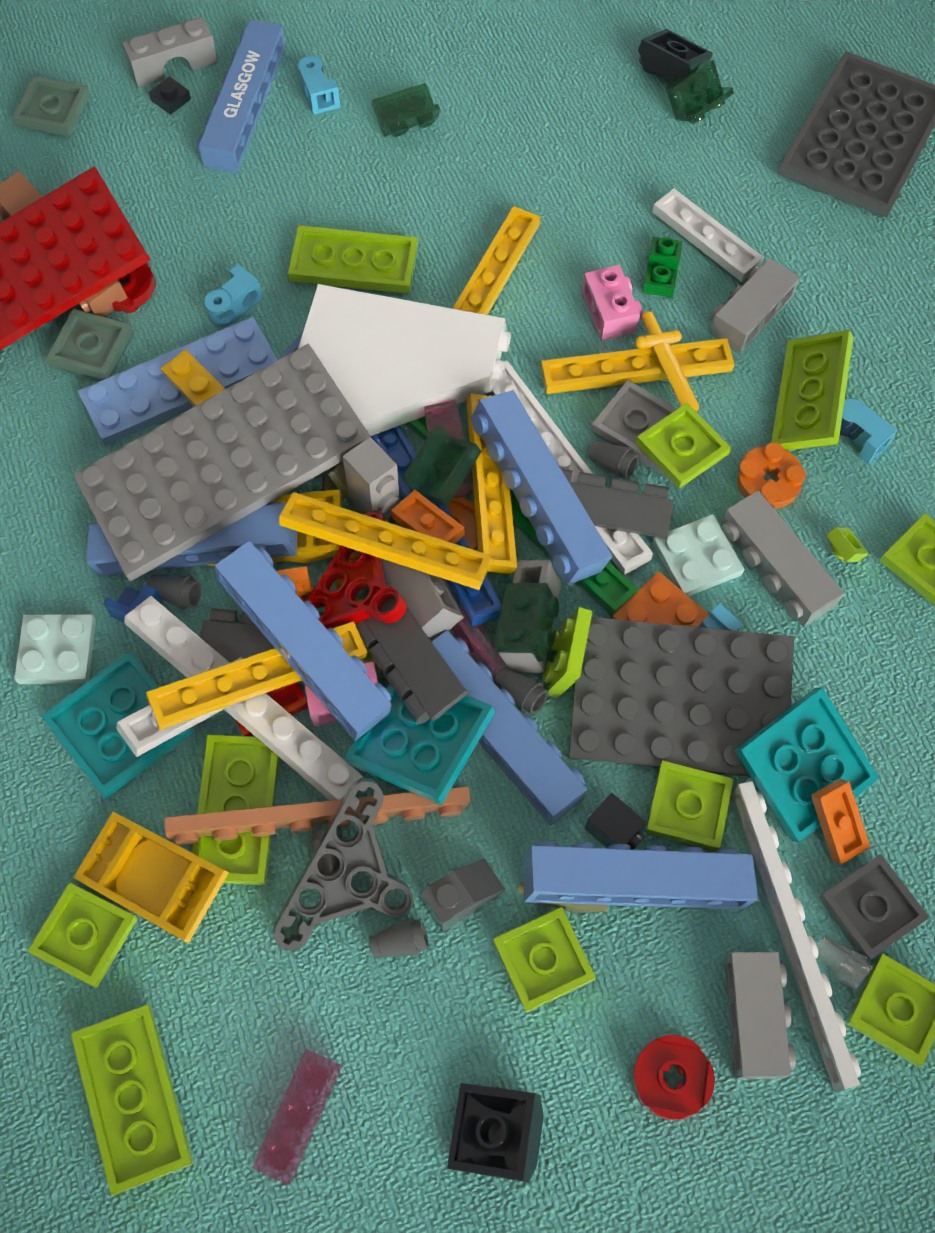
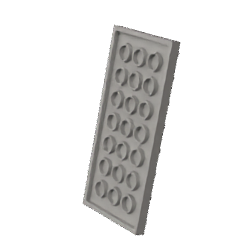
M308 343L73 475L125 576L130 581H133L342 462L343 455L371 436Z

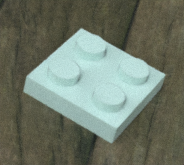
M714 514L668 531L667 539L653 537L652 545L673 584L687 596L739 577L745 570Z
M23 615L14 680L18 684L87 683L90 678L96 627L94 615Z

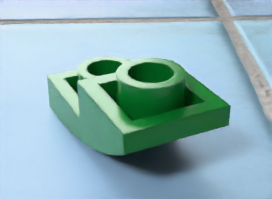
M653 236L643 293L673 298L683 241L674 240L669 237L660 238Z

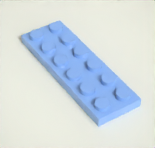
M251 317L78 390L104 446L194 407L164 376L160 369L185 349L225 389L276 362L277 358L254 318Z

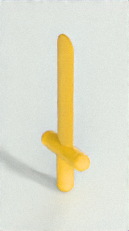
M645 311L642 314V321L649 335L637 337L635 340L636 347L639 349L654 348L680 405L688 403L697 412L699 404L670 345L681 340L682 335L680 331L662 332L654 314L651 311Z

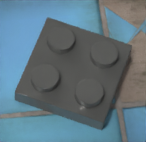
M881 854L818 897L866 962L930 918Z

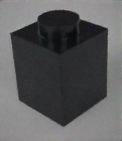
M611 792L587 819L584 829L607 849L611 845L626 844L631 847V850H635L645 838L641 831L646 821Z

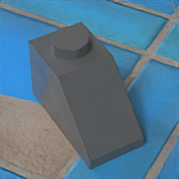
M482 859L453 870L421 891L425 907L444 933L502 894L505 888L486 860Z

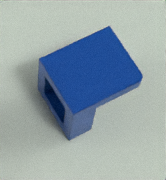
M144 584L141 591L126 587L117 601L107 597L103 604L111 617L124 622L125 616L149 596H152L161 605L164 603L157 589Z

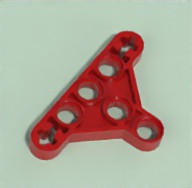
M368 511L363 514L388 522L378 511ZM345 546L339 548L306 599L316 609L325 607L324 614L318 620L326 629H333L353 621L357 624L369 618L391 624L404 616L407 610V603L397 590L386 585L381 558L362 552L358 560L348 562L350 555L357 550ZM344 578V582L339 589L330 591V587L335 580ZM369 588V594L364 600L355 601L357 594L361 590ZM396 599L395 606L390 611L381 612V608L386 601Z

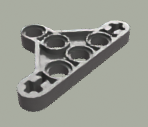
M360 778L350 786L274 925V939L282 949L288 951L297 950L307 942L316 924L372 907L391 917H401L411 909L413 896L408 885L387 873L372 824L384 799L379 784L373 779ZM370 787L372 788L371 793L375 800L373 803L370 801L364 803L360 811L362 815H366V818L362 820L357 814L346 811V809L350 806L355 811L360 802L359 797L356 795L357 791L365 792ZM344 820H351L358 826L357 834L350 840H343L336 834L337 826ZM333 854L338 857L340 864L337 870L328 874L320 871L317 863L321 856ZM359 871L368 872L373 877L371 886L366 890H356L351 885L352 877ZM306 888H315L320 892L321 899L317 905L306 907L299 901L300 893ZM398 888L405 892V901L399 907H389L384 901L385 895L389 890ZM292 908L303 916L311 917L308 921L305 917H301L298 923L299 936L292 935L290 939L284 938L285 931L282 927H291L296 919V912L290 911Z

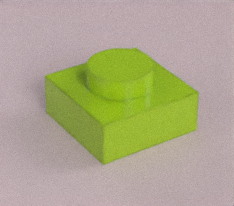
M835 527L826 535L832 543L830 545L832 552L842 561L859 562L869 554L850 528Z

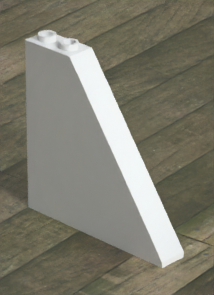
M318 284L298 349L308 343L310 344L369 435L372 436L464 402L468 399L470 393L483 395L491 392L494 380H500L503 361L500 358L502 351H508L511 332H506L505 318Z

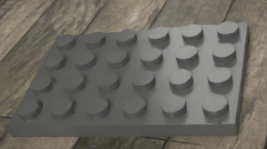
M845 51L780 164L777 174L887 218L935 127V85Z
M591 617L581 675L575 681L568 759L658 768L663 760L710 773L751 777L734 749L791 707L794 636Z

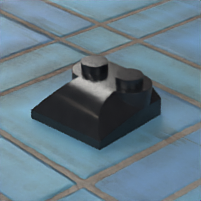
M668 29L642 39L638 49L640 54L639 63L642 65V69L647 73L658 74L666 78V82L675 87L688 84L692 72L708 62L713 55L707 49Z
M461 1083L447 1169L529 1183L537 1167L544 1117L541 1095Z

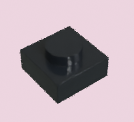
M170 76L149 91L151 101L170 115L191 99L189 90Z

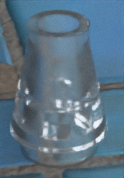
M827 934L816 945L818 957L844 988L848 985L856 991L874 968L873 965L867 962V956L833 940Z

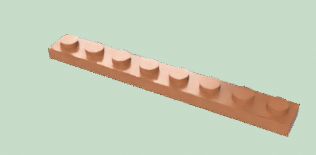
M469 787L451 788L442 805L412 792L383 795L382 806L372 824L388 822V817L403 816L405 821L420 820L425 818V813L439 812L441 817L460 815L462 810L466 809L470 803ZM373 796L359 798L360 802L356 810L354 811L348 806L346 811L353 812L362 820H365L366 815H362L360 810L366 801L374 802L375 798ZM342 800L166 817L165 833L168 840H175V844L187 845L197 843L199 841L198 837L214 836V840L225 841L237 838V833L252 832L253 836L256 837L273 835L276 833L275 829L291 828V832L294 833L307 832L314 829L313 825L328 824L329 826ZM351 820L340 822L337 828L351 826Z

